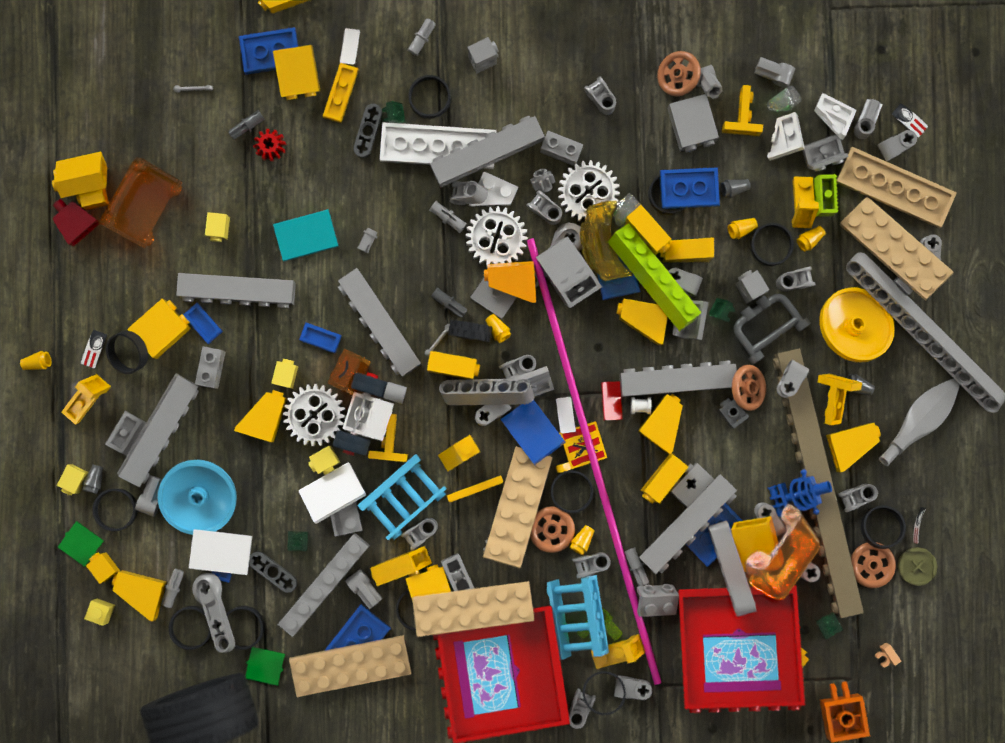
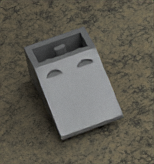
M569 237L564 238L535 257L561 300L569 308L602 287Z

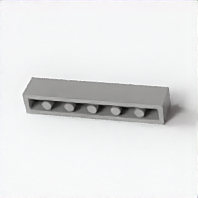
M526 116L519 120L520 123L514 126L513 124L506 125L502 128L503 131L498 133L491 132L485 135V139L481 141L473 140L463 149L460 147L453 149L448 156L443 157L441 155L434 158L430 166L440 188L544 141L545 136L536 117L530 118V116Z
M358 268L339 279V290L343 296L348 295L351 300L349 305L354 312L358 310L362 316L359 320L365 328H370L372 333L369 335L375 344L378 342L381 344L383 349L380 351L386 360L390 358L393 362L391 368L395 374H401L404 377L421 366V362Z
M178 273L176 296L182 298L184 302H193L194 299H201L202 303H213V300H220V304H232V301L239 302V305L244 306L258 303V306L270 307V304H277L279 308H289V305H294L296 282L293 280Z
M719 361V365L713 366L711 362L700 363V367H693L692 364H682L681 368L673 369V365L662 366V370H654V367H645L641 372H635V368L624 369V373L619 374L621 397L732 388V380L737 371L736 364H731L730 361Z
M177 373L174 375L117 472L120 478L138 487L142 483H146L150 476L149 470L151 467H155L160 457L158 455L160 451L165 450L168 446L170 434L176 432L179 427L177 422L181 416L184 417L189 409L187 405L190 400L196 398L199 392L197 390L198 386Z
M719 474L639 558L655 574L658 571L662 574L669 566L667 562L671 558L676 559L683 552L681 548L685 544L689 546L696 539L694 534L698 530L704 531L710 524L708 520L712 516L716 518L723 511L721 507L726 502L730 504L736 498L734 493L737 490Z
M356 533L353 534L278 625L293 637L370 545Z

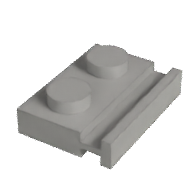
M547 366L511 378L529 380L534 396L554 390Z
M125 410L105 445L127 456L147 422Z
M357 501L331 515L335 536L363 530Z

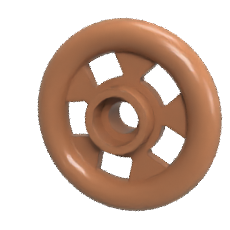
M677 51L669 54L661 62L658 69L657 78L661 89L671 96L688 94L699 82L701 75L700 64L696 57L689 52ZM683 59L689 61L687 67L681 64ZM674 61L676 65L670 70L668 65ZM680 70V75L676 76V72ZM689 71L693 72L691 80L687 79ZM669 75L670 79L672 80L669 83H667L665 80V76ZM683 82V87L676 89V83Z
M753 365L740 367L732 380L734 400L742 409L747 411L757 409L763 403L766 396L765 378L762 372ZM745 374L746 379L742 380V376ZM752 375L756 377V380H753L751 378ZM747 397H751V403H747Z
M545 507L536 513L530 534L533 544L540 550L548 553L564 550L574 538L575 525L573 519L567 512L562 511L558 507ZM553 514L561 517L559 522L551 520ZM542 517L547 520L543 527L538 525ZM550 526L555 527L554 533H549L548 528ZM561 526H567V534H561ZM543 532L546 539L541 541L537 534ZM559 537L560 543L552 545L551 539Z
M864 543L857 547L851 556L856 581L864 587H882L892 579L895 573L896 562L889 548L878 549L868 543ZM870 550H878V556H870ZM860 556L865 557L863 565L858 564ZM886 558L888 566L883 567L881 559ZM872 562L876 563V567L874 569L870 567V564ZM863 570L869 574L867 579L860 574ZM882 572L884 576L877 580L875 575Z

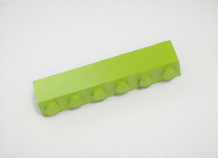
M628 223L613 234L608 241L609 245L676 328L681 331L691 324L702 312L633 227Z

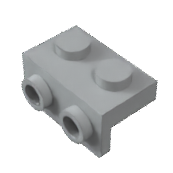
M836 134L805 145V149L802 150L807 168L815 170V172L825 169V165L831 163L832 165L844 162L843 159L848 157V153H844L841 139Z
M692 300L702 313L681 331L673 325V335L684 339L702 340L709 302Z
M663 584L637 587V592L640 596L637 610L639 617L676 615L679 594L673 585Z

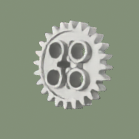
M590 160L589 165L582 161L581 167L578 164H574L575 170L570 167L568 168L569 175L563 173L565 180H560L559 182L563 187L558 188V192L563 194L559 195L558 199H564L561 207L567 206L565 213L571 211V218L578 215V221L584 217L586 223L589 218L596 222L597 216L603 220V213L607 216L610 215L608 208L611 210L615 209L612 203H618V199L614 196L620 194V192L615 191L619 184L613 183L617 177H610L613 171L606 172V165L601 169L599 168L600 162L593 166L592 160ZM587 174H591L595 180L589 183L584 177ZM599 180L602 181L600 185L593 189L591 194H587L579 203L575 202L585 194L586 189L589 190ZM572 187H578L580 189V194L573 195L570 192V189ZM600 188L605 189L607 196L600 197L597 194V190ZM583 202H592L593 208L585 209Z
M497 206L496 211L489 207V213H486L483 209L482 216L475 214L477 221L470 220L473 227L467 226V230L471 233L466 234V238L471 240L467 241L466 245L472 246L469 249V253L475 252L473 259L480 257L479 264L486 261L487 267L491 263H512L511 259L518 261L516 254L523 255L520 248L526 249V244L522 242L528 240V237L523 236L527 233V229H521L525 223H518L520 216L514 218V211L507 214V208L500 212L499 206ZM488 222H493L496 227L489 230L485 225ZM503 222L499 235L500 239L497 240L494 253H490L499 223ZM505 228H511L513 229L514 233L512 235H506L503 232V230ZM481 240H488L490 245L484 248L479 243ZM504 245L508 248V251L500 253L498 247Z
M308 384L306 390L299 387V394L293 392L294 399L288 398L291 404L284 405L289 410L283 413V415L288 416V419L283 422L290 424L286 430H293L290 435L291 437L298 435L297 442L304 439V445L311 441V446H315L316 441H318V444L322 446L323 440L330 443L329 437L331 436L335 439L336 435L334 432L341 431L338 426L344 425L340 420L346 417L341 414V411H344L345 408L339 406L343 400L336 401L337 393L331 395L333 389L330 388L326 392L324 385L319 390L317 384H314L313 389ZM314 396L320 399V404L317 407H313L310 402ZM325 403L328 404L327 407L317 414L318 419L313 418L305 427L301 426L312 417V411L317 412ZM303 409L306 413L305 418L299 420L296 416L297 411ZM327 410L333 413V418L330 421H326L323 417L324 412ZM313 423H316L319 427L316 434H312L309 431V427Z

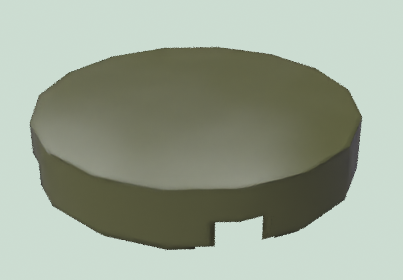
M919 547L909 548L899 557L898 572L907 583L916 586L926 585L935 577L937 562L927 549Z

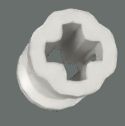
M631 397V414H635V412L651 414V397L647 399Z

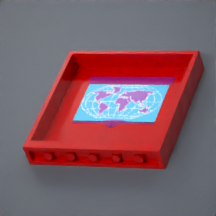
M796 585L750 587L756 611L738 617L734 611L727 588L678 590L684 709H689V713H701L702 708H708L709 712H721L720 708H728L729 712H738L740 707H748V711H760V707H768V711L780 710V706H788V710H800V706L805 705Z
M552 606L533 608L534 621L433 635V639L438 641L439 647L435 648L436 659L441 661V668H438L439 679L444 681V687L441 688L442 699L447 701V707H444L445 719L450 721V727H447L448 739H452L453 743L570 724Z

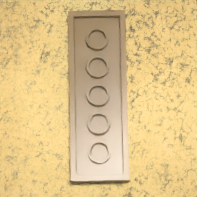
M854 147L850 148L848 157L845 159L836 183L938 228L943 226L956 196V192Z
M868 197L840 222L841 227L925 301L954 273Z
M515 447L483 558L521 568L552 457L547 456L534 465L522 448Z
M529 581L412 597L417 637L534 621Z
M404 635L291 657L289 659L297 697L411 675L412 673Z

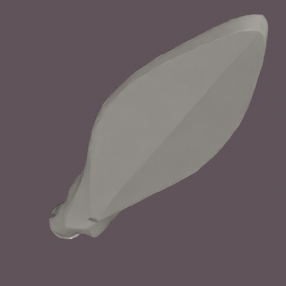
M955 379L948 380L931 388L912 404L898 434L889 444V448L879 457V461L883 465L889 466L897 455H900L915 441L936 430L944 422L954 405L960 384Z

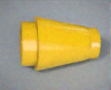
M755 218L732 221L728 225V232L732 239H740L754 229H757L758 224Z
M818 226L800 234L796 240L797 245L804 252L812 250L823 236L826 235L825 230Z
M495 314L486 318L487 325L492 327L491 333L495 341L497 340L499 343H502L511 336L510 328L496 317Z
M43 351L20 360L23 370H46L52 363L50 354Z
M585 525L571 541L570 548L576 553L583 555L584 552H587L595 531Z

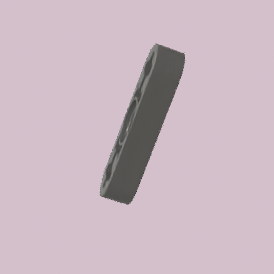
M369 104L365 108L354 144V152L359 158H367L371 154L382 118V110L377 104ZM373 109H376L378 115L373 117V122H376L375 125L372 122H365L366 119L370 121L371 115L368 112L373 111ZM371 126L373 134L365 136L363 134L364 127ZM361 137L364 140H371L370 143L366 141L365 147L368 150L363 151L362 154L358 149V147H362L363 140H360Z
M257 551L250 555L249 565L279 589L287 593L296 589L298 585L297 578L266 554ZM260 555L262 557L261 562H263L264 564H266L267 561L270 562V564H268L265 567L264 571L261 570V568L264 567L263 565H261L260 563L257 565L254 564V556L258 557ZM274 566L278 569L276 577L269 576V567ZM282 572L285 574L283 576L285 580L292 579L291 584L293 587L285 588L286 583L283 580H280L279 583L276 581L281 577Z

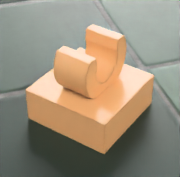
M888 643L881 645L880 649L882 652L875 654L877 659L881 656L885 657V661L880 664L882 667H887L890 663L895 666L901 662L892 646Z

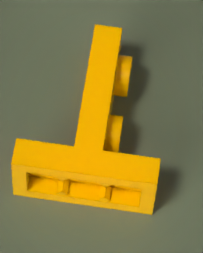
M743 85L740 89L738 122L725 121L722 125V133L760 136L763 132L762 124L748 123L751 122L752 111L749 110V103L753 102V92H750L751 86Z
M794 177L795 214L792 219V228H811L819 210V202H815L813 177Z
M97 374L77 383L75 386L77 392L61 412L75 425L80 423L98 397L108 392L111 388Z
M832 374L819 375L817 383L830 386L828 405L825 410V424H841L846 392L861 390L862 382Z
M391 414L389 418L386 437L383 438L381 448H385L384 452L369 451L368 458L401 462L408 461L409 454L393 453L397 421L396 414Z
M639 634L633 635L627 640L608 644L609 653L603 656L594 657L591 650L596 669L625 661L632 663L645 653Z

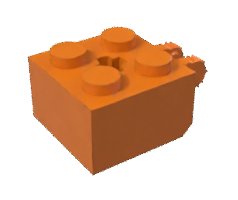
M846 681L841 683L843 696L837 695V688L834 683L830 684L831 698L820 699L826 738L832 743L870 736L863 697L858 693L850 694ZM846 714L848 717H845V721L841 720L842 716Z

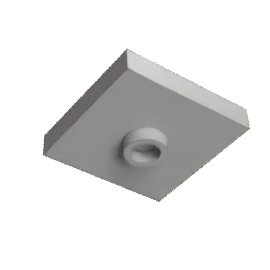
M483 278L470 298L500 319H503L517 297L489 287L488 281H485Z

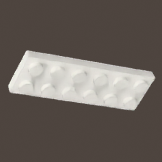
M382 122L380 162L430 165L434 158L441 155L443 157L448 156L453 149L459 147L463 149L468 146L469 142L476 139L481 141L485 139V135L491 132L496 133V130ZM494 164L485 167V169H494Z

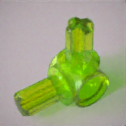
M602 607V611L605 613L604 623L606 632L613 640H617L623 633L612 621L613 617ZM588 630L576 631L582 639L590 634Z

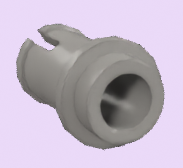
M367 228L366 231H363L365 234L357 248L369 253L374 239H377L376 235L378 232Z

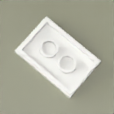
M349 462L298 490L315 524L366 496Z
M194 529L189 568L248 575L252 536Z

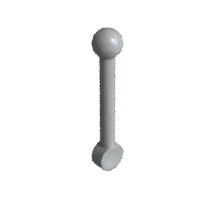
M176 85L174 86V91L176 93L189 90L212 91L213 86L180 87Z
M450 324L445 325V330L430 349L425 351V356L429 357L430 351H433L446 333L449 332Z

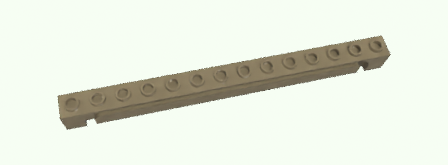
M800 348L774 355L773 365L775 370L778 369V383L791 360L804 366ZM806 376L797 393L788 398L782 397V403L788 410L786 419L788 425L792 427L791 440L793 445L796 444L797 452H795L797 463H800L801 469L807 471L806 477L814 476L816 484L829 481L832 486V492L820 495L822 503L816 506L820 511L819 514L815 515L811 508L809 509V515L811 520L814 519L815 527H813L815 538L819 540V556L823 557L824 561L822 570L824 576H827L829 581L827 590L833 598V603H831L832 611L837 617L845 618L862 614L864 611ZM789 385L784 386L786 388L785 392L791 391L788 389Z

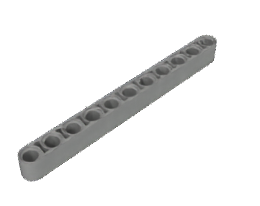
M856 253L846 265L848 273L985 410L991 413L998 412L1005 401L1004 391L865 253Z

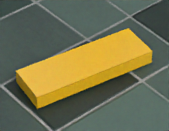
M340 63L323 118L339 123L342 122L359 71L358 68Z
M500 475L447 495L448 501L453 502L503 483L502 476Z

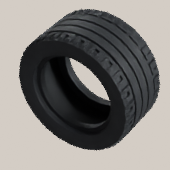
M235 673L212 679L144 705L140 713L149 743H225L255 729L259 724V719L245 675L243 673Z

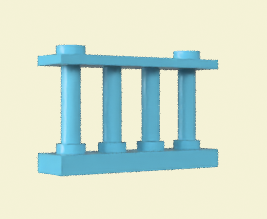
M417 454L357 505L362 511L365 509L371 510L390 532L385 537L387 540L391 537L395 540L403 533L401 529L433 500L436 499L438 502L446 495L444 491L447 488L443 486L439 489L420 468L419 462L421 458ZM408 471L414 472L434 494L426 502L405 480L406 477L404 475ZM395 483L400 485L419 506L412 515L407 512L391 493L390 487ZM380 496L382 498L385 497L405 520L397 528L377 507L376 500Z
M597 575L582 578L581 584L560 586L559 579L547 582V595L552 606L560 660L572 656L571 651L592 650L594 657L609 653ZM583 592L584 603L563 605V593ZM587 612L588 622L566 624L565 613ZM585 630L590 632L591 642L569 643L568 632Z

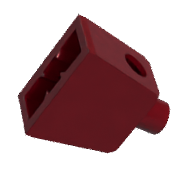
M59 199L53 204V207L58 212L53 217V221L66 242L73 247L101 224L99 220L74 201L67 205L62 199Z

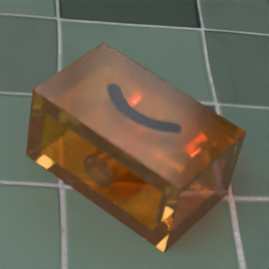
M344 349L330 375L328 384L353 395L354 392H357V390L351 388L355 373L365 375L371 361Z

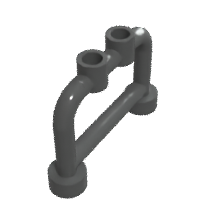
M774 294L768 298L764 295L756 301V307L751 309L749 306L740 312L742 317L735 322L734 333L751 356L748 360L752 365L765 357L761 349L789 329L795 327L800 332L811 324L807 317L805 319L802 318L791 301L784 295ZM781 302L793 318L752 346L743 334L742 326L773 303Z

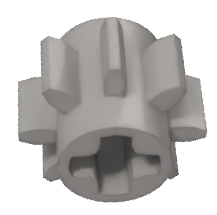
M546 169L535 171L533 174L534 178L530 179L535 191L539 190L543 193L550 191L553 187L552 183L556 182L551 171L547 172Z

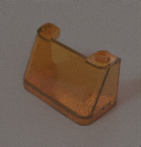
M136 157L105 209L99 224L143 248L150 246L154 240L152 229L169 199L174 195L178 196L180 194L182 181L148 161Z
M789 503L781 513L782 521L787 525L785 528L786 533L770 556L763 552H755L745 563L748 584L777 600H781L789 594L820 548V540L798 508Z

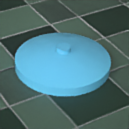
M188 460L177 464L164 476L158 490V505L163 517L177 530L193 535L194 529L207 531L221 529L233 515L237 502L236 489L230 476L219 466L204 460Z

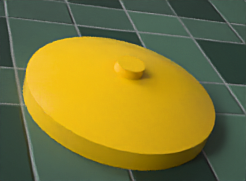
M851 287L839 290L828 298L821 309L819 323L822 336L827 345L837 355L852 362L872 361L886 352L893 341V317L865 289Z

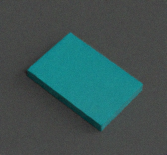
M328 209L273 224L284 262L339 247Z

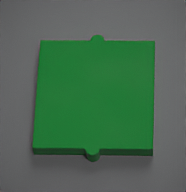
M76 521L69 532L65 533V537L58 548L86 567L90 561L89 559L97 553L96 551L104 540Z
M252 647L249 660L246 662L248 664L245 675L246 679L278 686L281 672L284 670L282 666L285 653Z

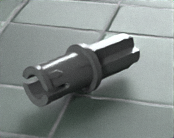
M257 110L249 117L242 118V122L230 129L228 133L232 139H236L248 130L251 132L252 128L265 119L260 111Z
M439 288L433 292L431 298L442 304L445 310H450L460 318L466 314L467 309L455 301L453 296H448Z

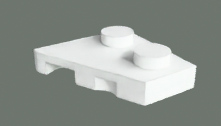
M824 93L820 96L814 109L819 117L842 140L846 136L857 111Z
M795 112L777 118L775 132L771 140V151L767 155L770 161L805 149L798 115Z
M483 172L478 184L487 190V199L481 204H469V206L511 205L518 186Z

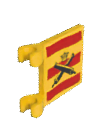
M596 421L587 424L597 460L607 458ZM580 426L575 428V432L559 433L566 442L563 444L568 462L556 466L558 473L590 463Z

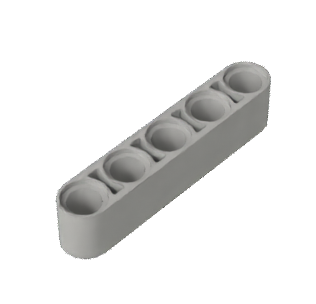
M527 379L446 380L439 386V391L447 405L528 404L535 397L531 384Z
M727 520L709 525L708 531L736 616L755 612V602Z

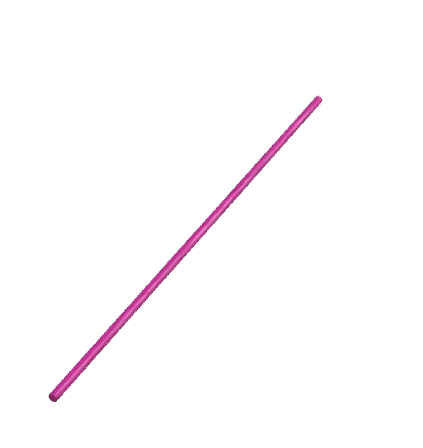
M534 238L526 241L532 261H534V269L654 685L662 683L644 619L639 617L637 613L639 602L544 272L535 258L538 256V251Z

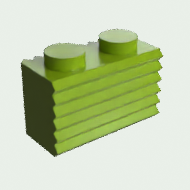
M835 174L818 175L814 178L815 202H819V210L816 217L833 216L839 211L837 209L838 195L836 194L838 192L836 190L838 188L836 186L837 175Z

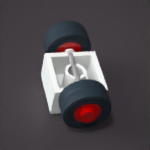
M368 372L367 375L355 373L351 388L364 393L354 392L342 428L351 431V434L343 431L336 432L333 446L343 449V453L354 456V453L360 455L367 454L370 440L358 436L359 434L383 441L394 404L371 397V395L384 397L388 383L378 379V375Z

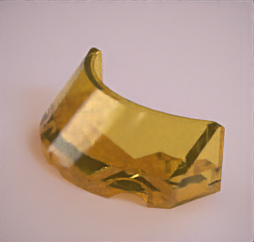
M604 201L590 205L586 210L587 215L585 221L581 223L580 242L584 258L591 270L594 269L604 281L632 276V272L621 263L615 251L608 243L611 239V221L617 201Z

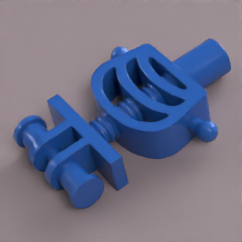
M802 469V477L796 478L791 482L790 493L787 491L785 482L768 487L767 489L771 494L770 500L774 499L775 505L772 506L775 508L778 517L794 513L791 501L799 510L806 511L812 508L813 513L818 515L820 511L816 506L822 503L820 495L832 492L831 483L825 481L816 484L814 476L806 477L807 471ZM781 497L783 502L779 503L778 498Z

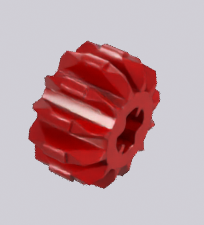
M266 129L265 135L260 131L259 135L261 138L255 137L254 140L257 144L253 145L254 149H257V156L262 155L264 161L269 156L271 162L274 161V156L280 159L279 152L285 153V149L282 147L286 145V142L281 141L284 136L282 134L278 135V131L275 129L272 133L270 129ZM272 141L274 146L272 148L269 146L270 149H268L266 144H270V142Z

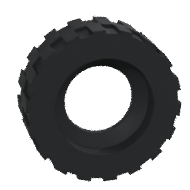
M450 320L448 335L490 342L492 327Z

